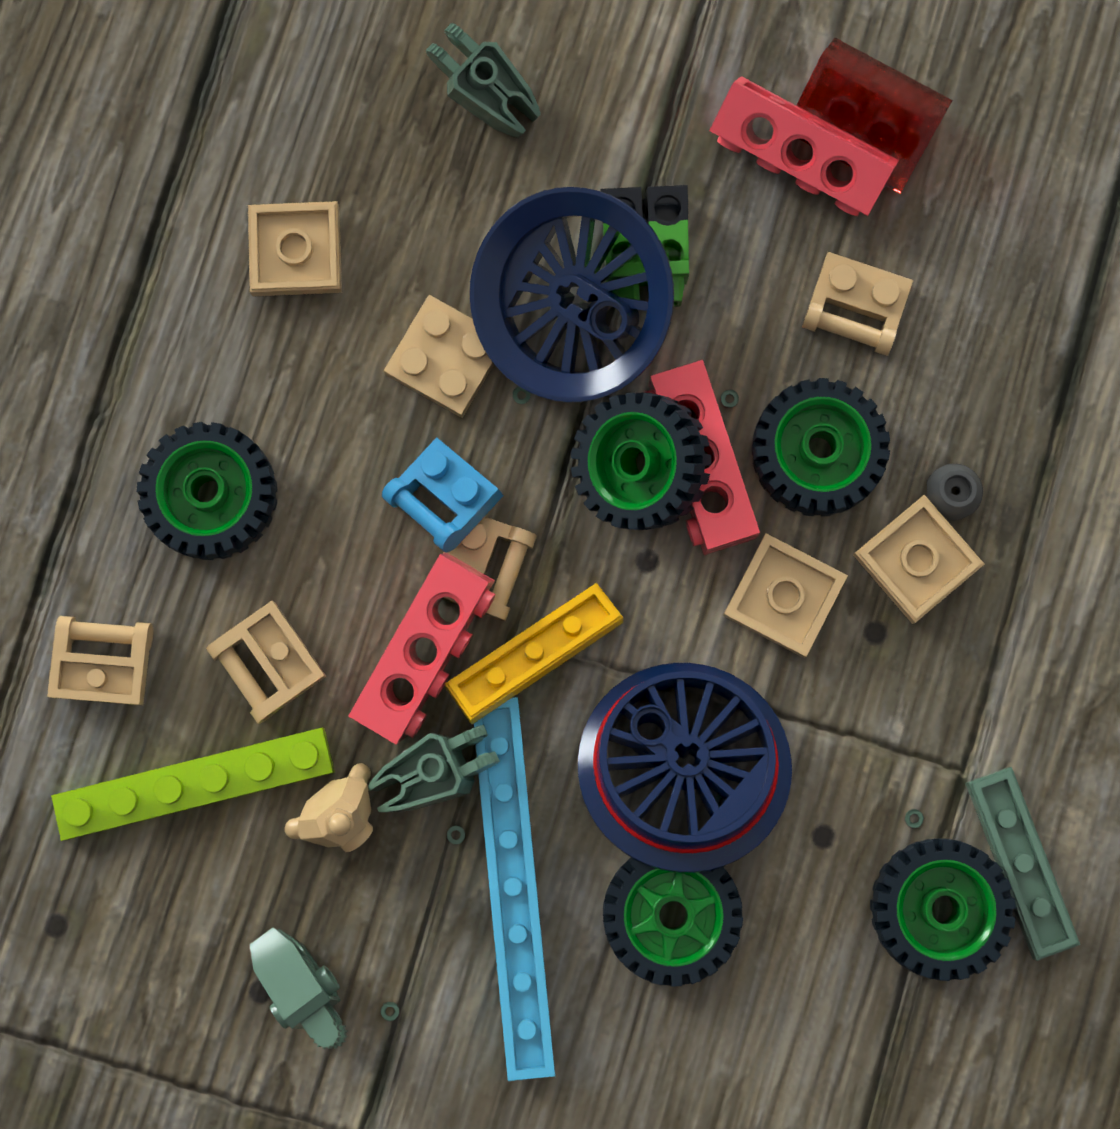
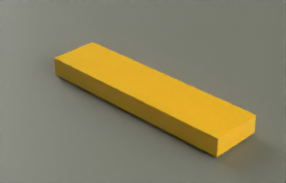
M595 583L446 682V690L472 725L623 623V616L600 586Z

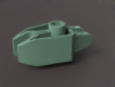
M451 23L444 30L446 36L468 59L460 66L437 44L432 43L426 50L427 56L450 78L447 82L448 97L493 129L519 138L526 130L508 110L507 104L513 105L532 122L535 121L541 113L531 88L496 42H482L479 46L463 29Z
M484 725L476 726L453 738L446 735L429 733L383 766L369 783V791H380L398 782L404 784L401 785V792L398 796L377 807L378 812L417 810L470 794L474 784L473 776L500 762L496 752L484 753L466 763L462 754V749L475 745L487 737L488 734Z
M273 927L250 944L253 970L273 1002L269 1007L279 1024L285 1029L289 1026L291 1029H305L309 1037L314 1039V1043L318 1045L317 1047H322V1049H326V1047L328 1049L333 1047L337 1049L338 1046H342V1043L346 1042L345 1039L348 1037L346 1035L348 1030L345 1029L346 1025H342L343 1021L333 1007L341 999L337 993L340 985L332 972L325 965L319 967L306 947L281 929L277 930Z

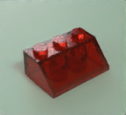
M834 38L822 53L796 106L899 160L885 186L901 194L953 100ZM799 139V140H801V141H803V142H805V143L811 145L808 141H806V140H804V139ZM838 160V161H840V162H842V163H844V164L850 166L846 161Z

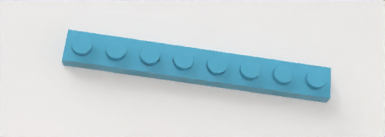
M515 697L474 723V727L484 725L488 734L487 737L476 744L477 757L487 752H496L500 760L498 764L479 773V785L508 1081L555 1076L518 697Z

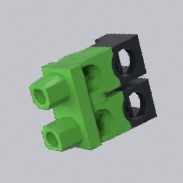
M688 185L647 187L645 196L647 223L655 231L667 254L674 282L673 307H679L682 303L684 284H687L689 277ZM641 187L600 189L601 192L625 202L643 217ZM602 222L603 236L610 226ZM621 233L605 259V266L631 246L630 242ZM639 255L606 279V282L645 272ZM645 281L615 289L612 292L623 298L640 300L639 286H648V282Z

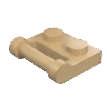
M828 252L802 328L814 332L816 328L875 347L874 352L888 356L913 280ZM826 302L883 321L882 328L879 330L823 311L824 304Z
M484 517L454 550L447 553L486 574L498 539L510 542L492 591L496 594L495 598L485 613L487 616L506 621L510 608L507 607L508 600L527 549L533 548L537 535L525 529ZM450 597L443 598V600L458 605V603Z
M273 600L217 638L206 648L213 660H220L251 705L253 710H251L250 714L257 724L275 715L281 708L327 677ZM242 641L246 643L278 690L269 698L234 650Z
M59 616L55 626L47 697L143 706L149 650L153 641L152 623L137 622L135 626L76 622L75 617ZM74 640L131 644V657L71 653L72 643Z

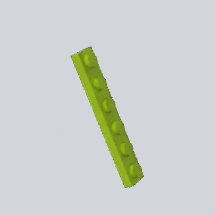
M322 727L54 794L51 797L60 839L65 841L332 774L335 771L325 728Z

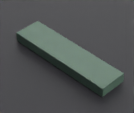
M1007 767L966 782V787L994 860L1003 870L1001 873L1009 880L1012 887L1010 894L1011 897L1015 898L1016 904L1014 912L1032 959L1038 961L1081 945L1012 767Z

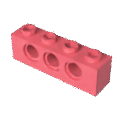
M742 76L733 82L709 130L719 136L717 142L723 147L740 153L742 149L758 157L756 163L764 169L776 174H780L781 170L797 178L795 183L803 190L815 195H819L820 191L836 199L834 204L839 209L854 216H858L860 212L867 216L869 215L899 161ZM762 117L771 123L773 127L771 139L764 140L755 135L752 127L755 118ZM804 139L808 141L813 149L812 159L800 160L796 158L791 148L793 140ZM836 160L846 161L852 167V179L849 181H839L834 178L831 173V163Z
M700 360L650 376V390L644 393L669 397L678 401V405L686 406L695 412L697 419L703 427L699 430L700 435L707 436L710 445L705 447L704 451L711 455V465L704 469V473L710 474L708 484L701 485L700 490L704 494L716 492L725 500V509L719 513H711L705 510L701 499L698 502H692L691 506L694 508L690 511L692 519L686 520V527L693 546L701 545L703 554L707 555L756 539L760 534V530L704 361Z
M449 553L440 554L348 717L396 745L404 740L406 736L414 738L427 714L421 711L429 695L436 699L450 674L444 671L450 658L453 655L459 659L473 634L466 630L474 616L477 615L483 618L493 602L496 594L489 590L495 580ZM444 597L454 599L460 607V615L454 623L446 622L439 615L438 606ZM420 638H428L435 644L437 655L433 662H424L417 656L416 643ZM397 678L406 679L412 684L414 695L410 702H403L395 696L393 684Z

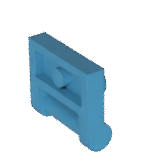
M437 437L399 478L392 479L382 491V498L394 508L400 507L434 537V544L446 553L454 550L504 496L495 485ZM420 485L457 515L452 522L445 523L413 495Z

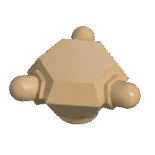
M359 763L352 767L347 778L331 780L306 801L300 817L287 821L285 824L286 835L291 839L300 838L301 840L325 847H341L344 852H351L360 847L373 831V826L368 822L371 813L367 785L371 776L370 768L363 763Z

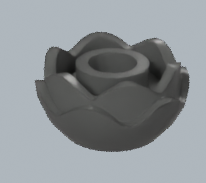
M957 463L946 464L929 476L927 480V498L946 519L952 521L961 520L974 513L980 506L983 497L982 482L979 476L969 467ZM952 487L958 488V495H954L951 492Z

